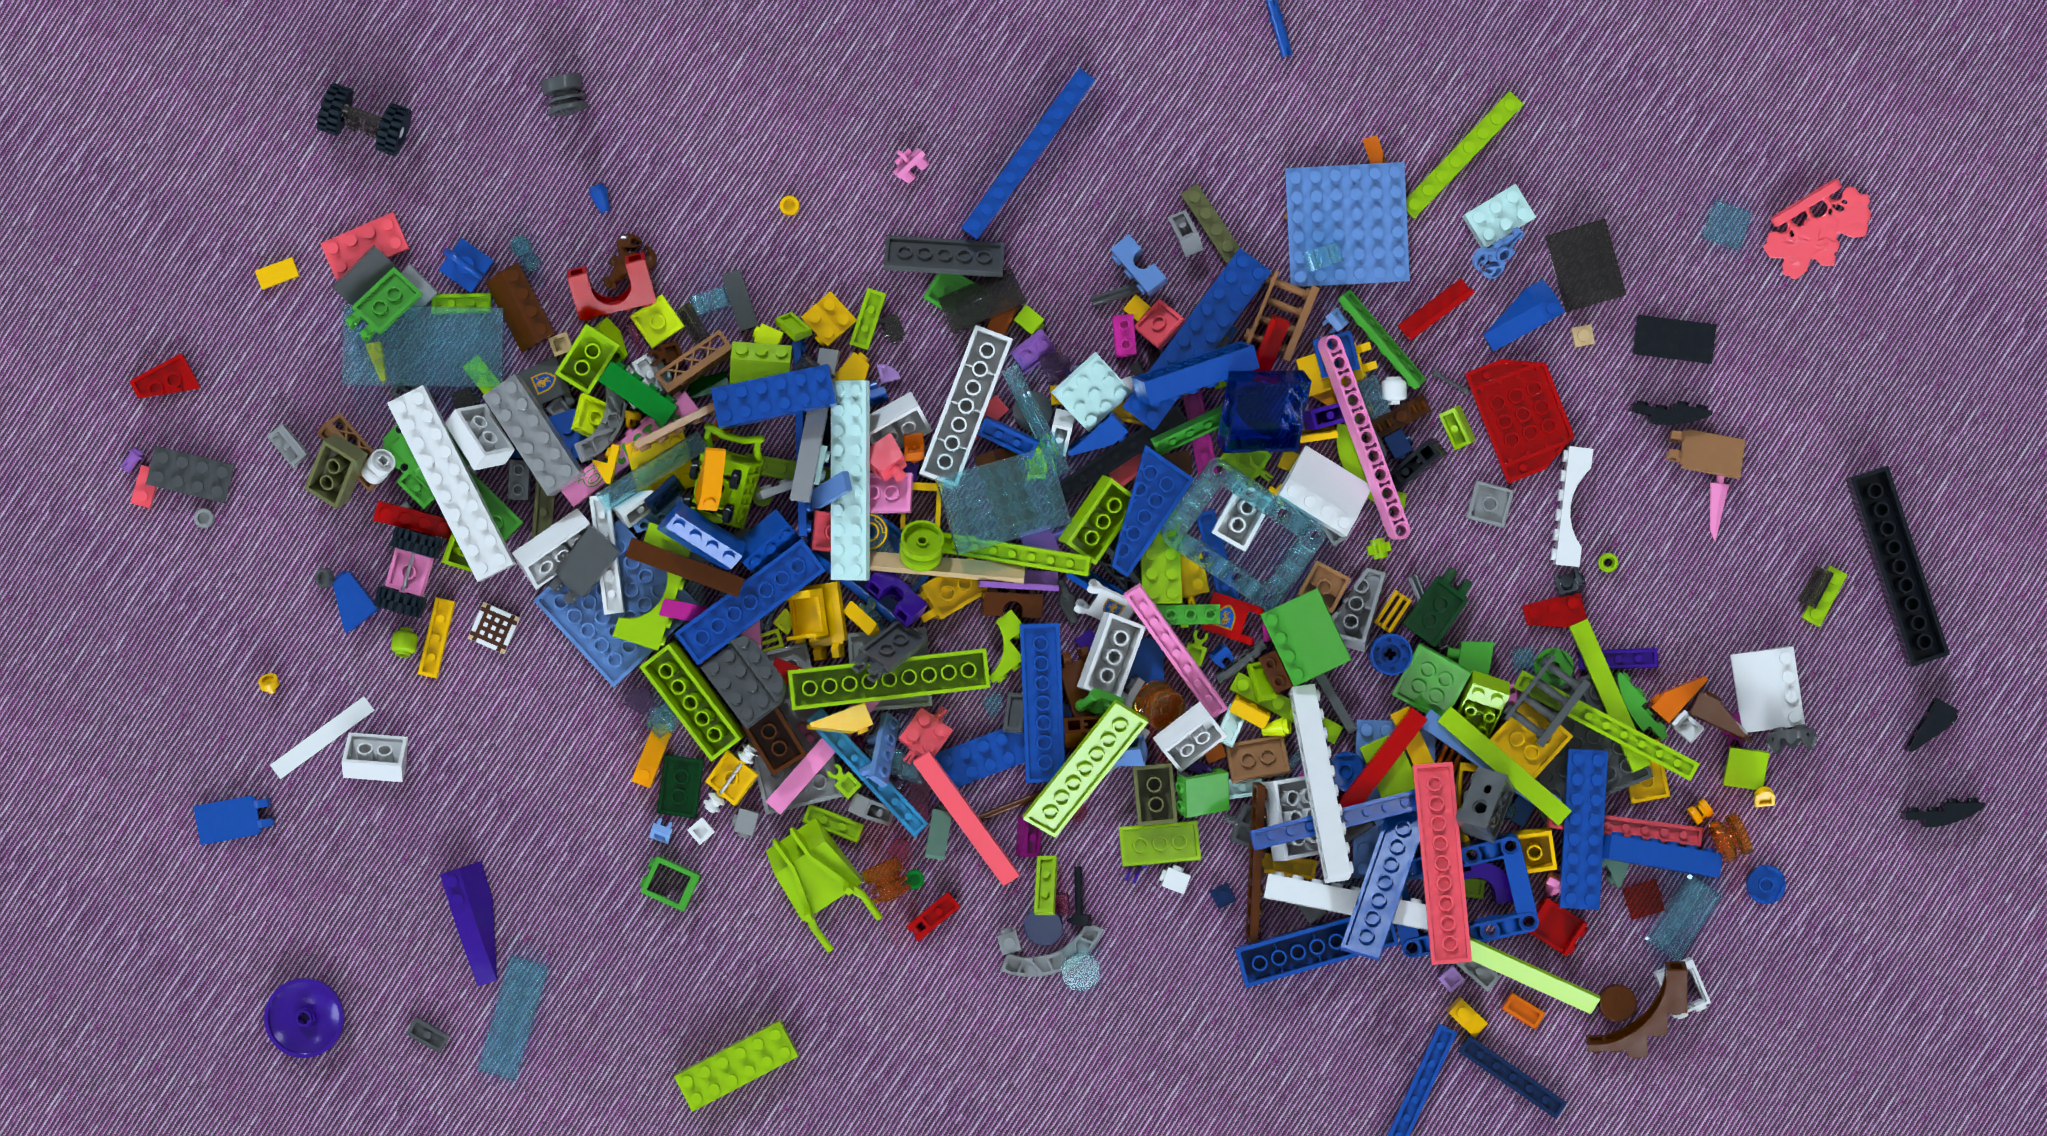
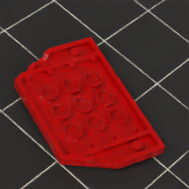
M1500 359L1464 373L1507 484L1545 470L1575 437L1546 363Z

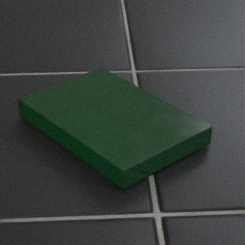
M664 755L657 814L697 818L704 759Z

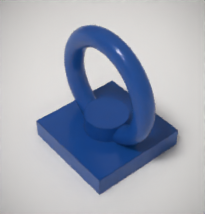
M461 238L453 250L448 248L443 250V254L447 259L439 271L470 293H473L495 261Z

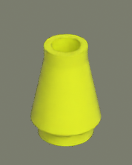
M1282 717L1267 723L1265 728L1261 729L1262 735L1287 736V734H1291L1292 727L1289 718L1285 719Z

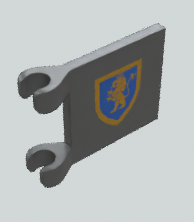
M555 356L520 372V375L544 411L543 404L563 395L569 407L577 405L567 381L555 374L560 366Z

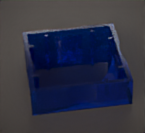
M1304 370L1229 371L1216 440L1223 453H1251L1255 451L1298 452L1303 428V414L1307 407L1312 382Z

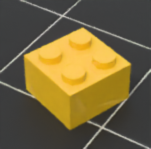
M1540 827L1511 831L1520 839L1528 873L1557 870L1551 828Z

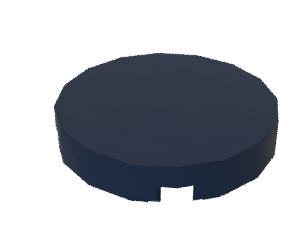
M1033 908L1024 920V931L1032 942L1047 946L1060 938L1063 932V920L1056 910L1055 915H1035Z

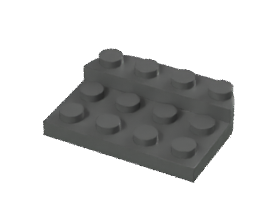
M741 636L731 640V645L700 668L748 730L784 701L783 698L786 693L787 684L754 640Z

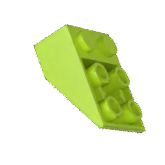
M1472 670L1473 672L1464 687L1456 711L1489 739L1510 697V682Z

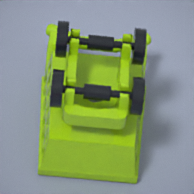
M706 422L704 424V450L701 452L699 460H693L689 473L690 479L696 480L694 494L687 493L683 503L712 522L744 529L765 460H762L761 443L765 441V437L763 435L741 436L724 432L713 424ZM711 433L724 440L744 445L754 444V457L726 451L722 483L725 489L721 493L717 511L698 510L695 499V491L706 447L714 448Z

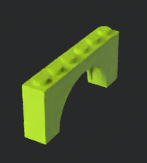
M649 522L644 542L689 558L691 550L657 530L658 524ZM667 572V586L659 603L652 610L638 617L625 618L619 616L613 637L657 651L659 647L664 648L667 636H664L666 628L670 629L673 618L660 616L659 613L664 598L679 601L676 595L678 590L682 591L685 579Z

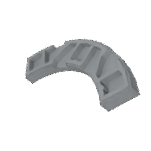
M1094 924L1083 926L1070 943L1060 950L1047 955L1028 957L1009 953L1006 955L1000 971L1021 977H1042L1061 972L1079 962L1095 946L1104 929Z

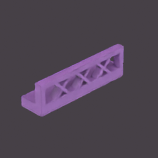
M1025 570L1024 583L978 580V587L1059 591V585H1057L1058 572Z

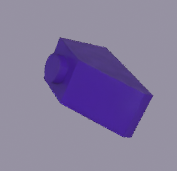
M1339 403L1301 411L1306 431L1345 422Z

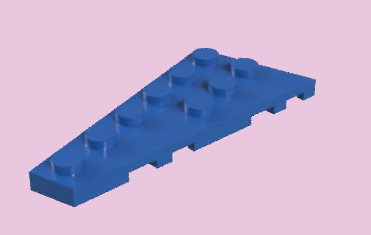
M1144 445L1111 563L1112 568L1127 578L1194 480L1193 477L1147 445Z

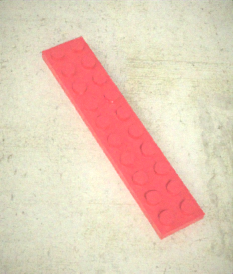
M1453 762L1412 765L1431 965L1472 962L1460 832L1456 819L1457 801Z

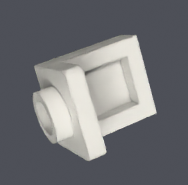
M1686 710L1682 713L1679 712L1672 720L1673 729L1689 743H1692L1704 730V727L1694 720Z

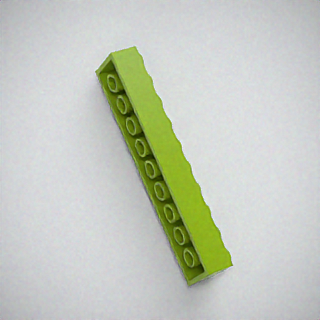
M986 648L911 656L889 674L882 673L880 679L874 683L867 679V676L870 674L867 672L871 666L869 664L860 673L852 670V667L856 665L854 663L787 670L791 710L991 688Z

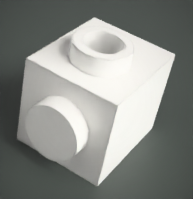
M1173 864V867L1168 866L1166 870H1162L1159 880L1162 881L1161 886L1184 894L1191 875L1183 872L1184 868Z

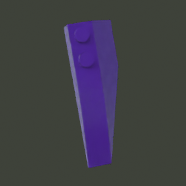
M482 861L444 872L440 876L477 985L481 986L497 981L493 897Z

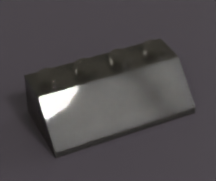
M1011 267L1003 270V277H987L938 298L953 335L1026 304L1024 295Z

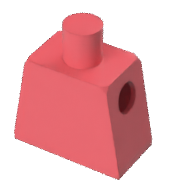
M889 433L870 446V470L883 481H887L891 477L896 481H901L906 475L903 469L906 468L907 464L893 435Z

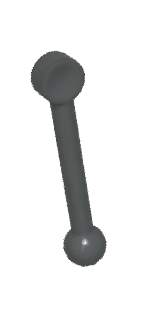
M1439 370L1432 372L1433 377H1439L1461 390L1464 395L1469 393L1468 387H1462L1441 375Z

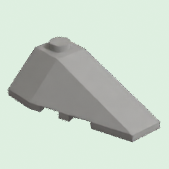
M1366 568L1349 595L1345 597L1341 606L1332 615L1346 648L1362 652L1366 651L1386 572Z

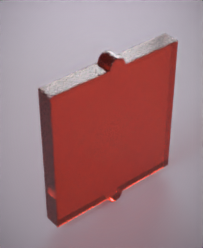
M1656 879L1622 888L1626 900L1625 906L1628 907L1631 920L1665 911L1661 898L1662 893L1659 891Z

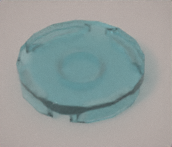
M1075 952L1070 957L1065 958L1061 965L1060 973L1063 982L1068 988L1075 991H1084L1096 984L1100 977V967L1093 955L1087 952Z

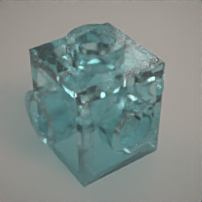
M664 703L660 707L656 706L652 709L650 716L647 717L646 726L661 738L667 732L671 733L678 726V717Z

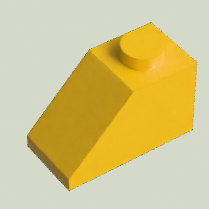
M1460 996L1446 1009L1474 1038L1488 1025Z

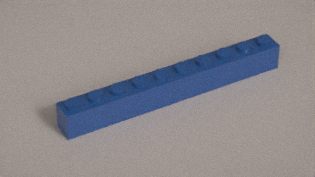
M1081 68L1076 71L962 225L961 230L976 241L979 240L1095 83L1093 77Z

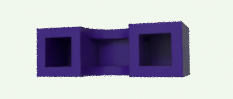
M876 571L866 583L865 588L878 601L885 596H892L897 599L899 603H897L893 615L906 628L920 618L927 607L924 600L913 592L910 586L904 583L894 572Z

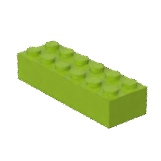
M677 640L666 645L640 666V669L711 762L747 735L743 727Z
M779 1019L676 1073L674 1078L693 1112L799 1056V1052L782 1019Z

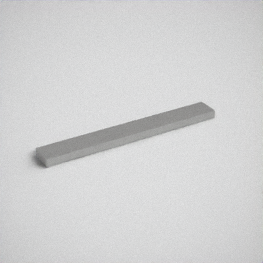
M819 348L816 366L829 364L834 381L840 351ZM829 407L809 411L806 414L790 494L791 501L811 502Z

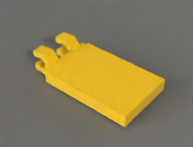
M1354 342L1360 369L1353 371L1356 382L1364 379L1366 376L1365 372L1378 368L1376 360L1362 364L1359 355L1372 349L1370 342L1358 346ZM1315 353L1295 360L1307 398L1333 389L1329 377L1321 379ZM1342 377L1341 384L1345 386L1346 380Z
M937 576L921 585L919 589L921 593L918 596L925 600L931 609L920 618L923 623L933 617L937 620H942L981 597L982 591H987V587H978V579Z
M840 581L805 586L801 591L822 588L828 627L827 636H821L820 641L809 642L811 648H814V660L827 659L826 646H831L832 658L845 657L844 641L848 640Z

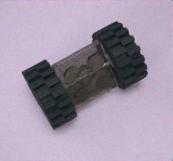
M336 83L330 84L318 112L317 129L334 136H339L342 128L344 129L345 126L355 132L360 130L365 132L366 135L376 138V150L397 156L403 147L409 131L408 128L412 118L411 109L391 103L386 108L383 117L352 107L353 89Z

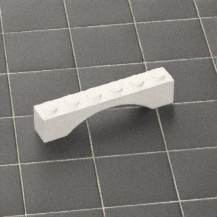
M1568 446L1566 450H1563L1562 462H1565L1564 470L1560 472V481L1563 483L1557 500L1560 501V508L1556 509L1555 521H1558L1557 529L1553 531V540L1556 542L1555 548L1551 550L1550 557L1554 565L1580 567L1582 547L1572 529L1570 518L1571 502L1578 483L1591 469L1593 449Z

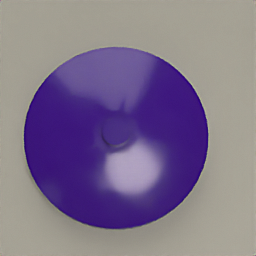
M313 978L293 979L281 985L269 998L264 1013L265 1029L272 1043L280 1051L297 1058H311L326 1052L339 1039L345 1022L343 1004L337 993L326 983Z

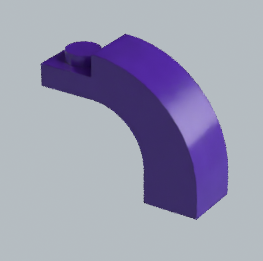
M1491 862L1463 867L1464 880L1483 878L1488 882L1492 899L1495 903L1501 904L1513 901L1508 876Z

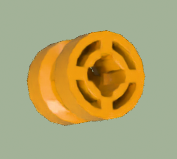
M1704 798L1700 799L1695 806H1690L1686 809L1697 825L1702 823L1704 818L1714 815L1713 810Z

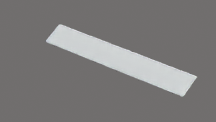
M362 697L270 766L277 776L282 779L375 710L367 699Z

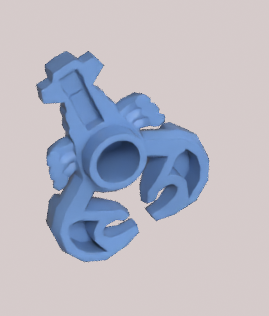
M1518 227L1513 228L1511 235L1500 238L1490 248L1485 246L1478 248L1472 257L1474 268L1488 279H1495L1500 276L1504 271L1505 261L1507 259L1510 260L1516 251L1513 247L1518 239H1523L1524 232ZM1480 264L1483 265L1487 270H1482L1480 268Z

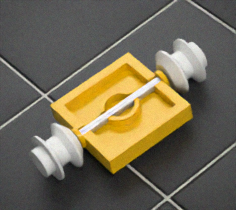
M743 744L744 750L738 751V756L732 751L727 750L705 781L717 791L716 793H708L710 799L703 801L704 807L709 812H720L719 805H725L723 797L732 805L737 806L758 777L759 773L748 765L754 764V756H759L753 744Z

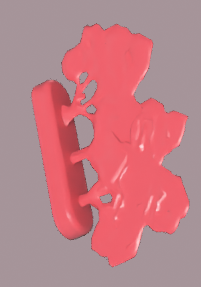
M1838 178L1827 182L1770 218L1775 227L1786 222L1788 227L1782 233L1774 231L1768 233L1767 243L1763 246L1769 258H1783L1782 273L1785 276H1790L1792 279H1798L1808 271L1811 259H1815L1821 266H1834L1836 260L1834 254L1838 251L1840 245L1836 239L1839 234H1844L1851 238L1866 236L1867 223L1871 216V211L1868 208L1870 204L1869 195L1860 194L1855 187L1849 186L1843 191L1841 199H1831L1830 195L1838 191L1842 184ZM1842 200H1846L1847 204L1842 203ZM1820 201H1824L1827 204L1825 214L1821 217H1815L1810 207ZM1832 204L1834 206L1839 204L1844 207V210L1837 211L1833 208ZM1804 211L1806 212L1808 217L1803 225L1798 226L1792 222V218ZM1791 230H1792L1793 233H1794V236H1793V237L1790 236V231H1791Z

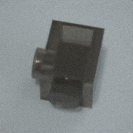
M471 387L451 392L455 409L481 404L478 394H474Z

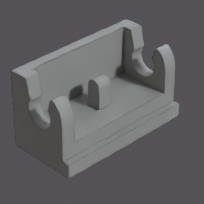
M281 423L267 436L292 468L298 466L311 455L286 424Z

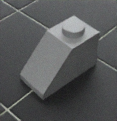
M1186 210L1168 217L1185 257L1204 250L1199 234Z
M854 793L848 809L849 812L861 818L886 826L891 825L894 817L881 801L859 793Z

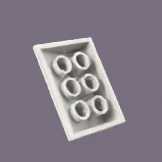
M1305 445L1275 496L1339 536L1346 537L1357 520L1371 490L1367 482Z
M1793 646L1730 655L1738 712L1742 727L1746 732L1773 730L1779 727L1789 728L1805 724Z
M1305 776L1261 782L1268 791V798L1265 800L1267 826L1312 816ZM1316 836L1271 847L1273 861H1286L1319 855Z

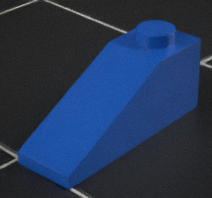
M1112 410L1089 432L1086 431L1068 447V454L1073 456L1114 445L1117 441L1121 442L1128 435V426Z

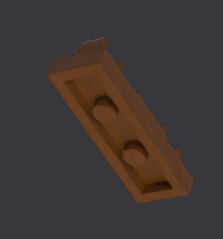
M1423 394L1372 420L1371 423L1379 438H1382L1431 412V409Z

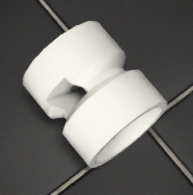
M385 449L375 450L362 467L361 473L363 478L371 484H380L395 467V458L391 452Z

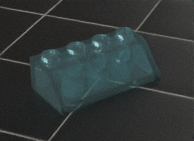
M1689 874L1645 940L1674 960L1679 961L1722 896Z

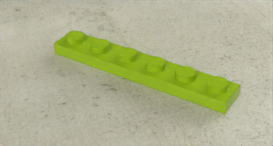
M1237 672L1229 688L1230 690L1285 719L1289 718L1294 723L1290 698L1277 693L1278 697L1276 699L1258 702L1250 677ZM1324 717L1322 724L1323 728L1326 727L1328 738L1326 740L1335 744L1343 726Z

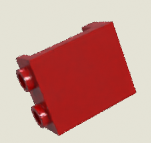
M1545 896L1536 909L1539 925L1534 931L1528 933L1567 957L1568 954H1572L1576 949L1577 944L1575 943L1578 938H1582L1588 929L1586 927L1587 922L1568 910L1559 908L1557 903ZM1531 917L1528 923H1531L1534 918Z

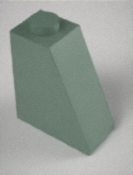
M938 805L932 811L925 852L926 858L945 860L952 816L943 805Z

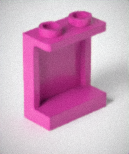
M1133 314L1115 315L1112 318L1115 358L1135 357L1137 352Z

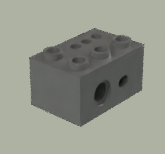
M1478 767L1471 776L1470 788L1464 793V802L1456 813V819L1465 835L1494 843L1515 788L1508 775Z

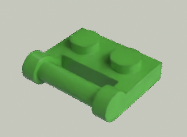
M1093 688L1089 691L1088 696L1084 699H1079L1075 703V708L1079 712L1086 710L1099 716L1105 713L1115 699L1123 703L1124 698L1098 688Z

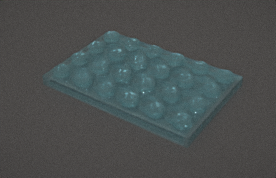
M1050 447L935 478L957 555L1071 523Z

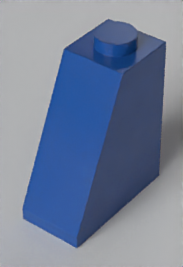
M342 571L335 577L336 581L332 584L343 629L346 633H350L381 608L373 605L374 599L352 571Z

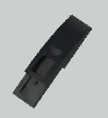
M1639 400L1636 403L1630 404L1629 412L1648 415L1647 423L1655 425L1690 423L1711 416L1713 411L1708 410V406L1696 404V407L1688 406V402L1679 400L1676 403L1670 404L1669 410H1667L1668 406L1656 404V407L1648 406V402Z
M1946 798V802H1940V810L1939 807L1935 806L1927 807V810H1919V807H1907V811H1901V819L1921 820L1922 827L1944 826L1961 821L1977 813L1985 807V802L1978 801V798H1966V802H1959V798Z

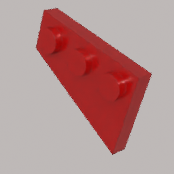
M1580 593L1562 598L1557 596L1521 606L1526 625L1569 628V626L1587 619Z

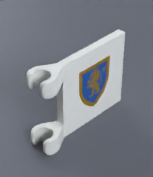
M1091 579L1087 587L1089 593L1098 594L1092 604L1089 606L1086 601L1079 598L1075 602L1076 605L1074 607L1076 613L1088 614L1101 620L1104 612L1112 613L1125 619H1129L1134 612L1123 595L1104 587L1096 579Z

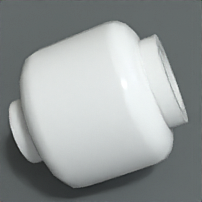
M1386 377V380L1381 382V398L1384 401H1388V405H1400V401L1407 398V382L1402 380V377Z

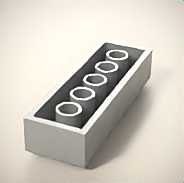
M513 374L482 396L547 496L556 495L585 475L582 467L521 375Z

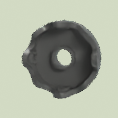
M1805 724L1793 726L1794 729L1788 730L1785 727L1774 728V732L1766 735L1768 750L1771 749L1775 754H1780L1784 745L1796 749L1798 743L1802 741L1808 750H1813L1815 743H1818L1816 730L1814 728H1807Z

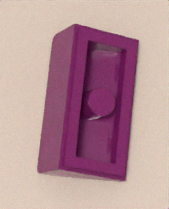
M1018 816L1016 856H1040L1041 829L1023 820V816Z

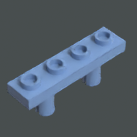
M888 712L881 714L878 731L866 737L867 744L874 747L872 762L860 768L862 777L865 779L870 778L882 788L887 786L889 782L900 721Z

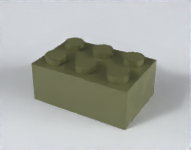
M336 433L324 439L304 489L336 509L343 506L350 500L368 453Z
M1172 762L1132 766L1137 825L1177 823Z

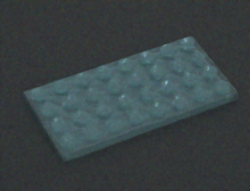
M343 305L342 385H424L428 387L495 388L503 382L504 308L411 306L383 334L379 335L375 332L373 337L366 343L361 339L359 333L368 324L361 319L353 330L349 328L345 320L354 313L351 309L353 305Z

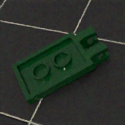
M1452 567L1447 568L1442 577L1437 576L1434 578L1402 623L1404 627L1432 648L1437 646L1468 602L1466 593L1473 585L1471 581L1466 579L1461 582L1457 589L1452 586L1450 582L1457 573Z

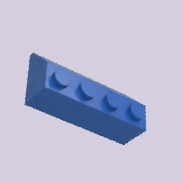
M681 501L674 506L657 527V530L723 571L732 569L744 553L746 544L744 541Z

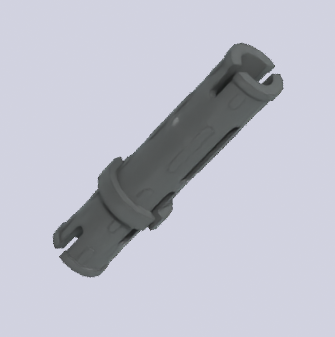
M1260 639L1249 649H1244L1240 656L1227 664L1224 669L1222 668L1214 676L1222 685L1247 664L1255 662V658L1268 650L1267 646Z

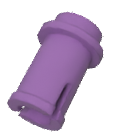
M136 447L129 450V455L120 465L128 473H131L138 461L143 459L144 453Z

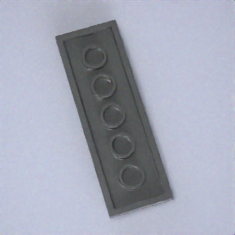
M886 235L883 270L1003 277L1005 243Z

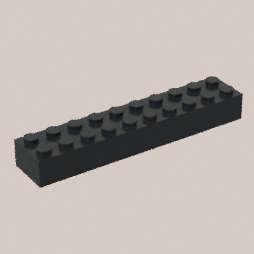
M1882 466L1846 478L1906 666L1914 667L1950 655L1889 466Z

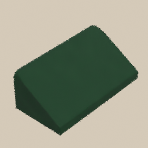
M720 372L695 380L689 385L691 399L712 395L711 388L729 385L727 372Z

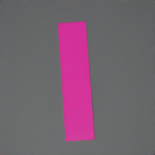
M664 598L659 615L692 621L709 607Z

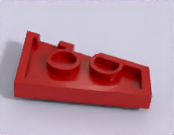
M183 353L129 381L138 399L201 389Z

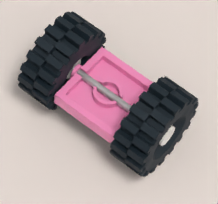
M395 526L390 546L396 548L385 586H378L373 605L404 615L422 618L427 598L423 597L434 558H439L444 539Z

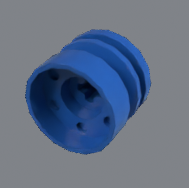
M1385 633L1379 635L1371 642L1368 648L1370 664L1376 671L1385 675L1403 673L1412 661L1413 651L1409 642L1398 634ZM1388 649L1394 652V655L1391 656L1390 660L1388 657L1384 656V653H1387Z

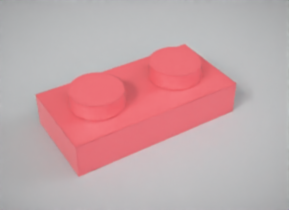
M141 465L130 503L151 509L157 487L146 484L150 467Z

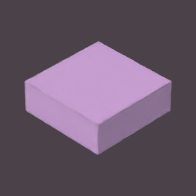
M1453 965L1437 977L1450 993L1465 981Z

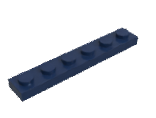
M1470 1035L1467 1036L1458 1049L1459 1053L1555 1119H1557L1566 1106L1567 1102Z

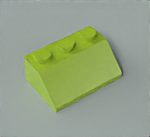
M732 341L729 384L791 372L793 360L792 346Z

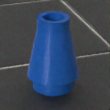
M604 182L589 187V195L599 212L603 213L611 210L608 190Z

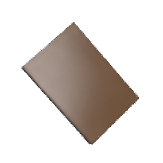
M1269 736L1235 742L1232 748L1225 745L1232 784L1291 773L1284 736Z

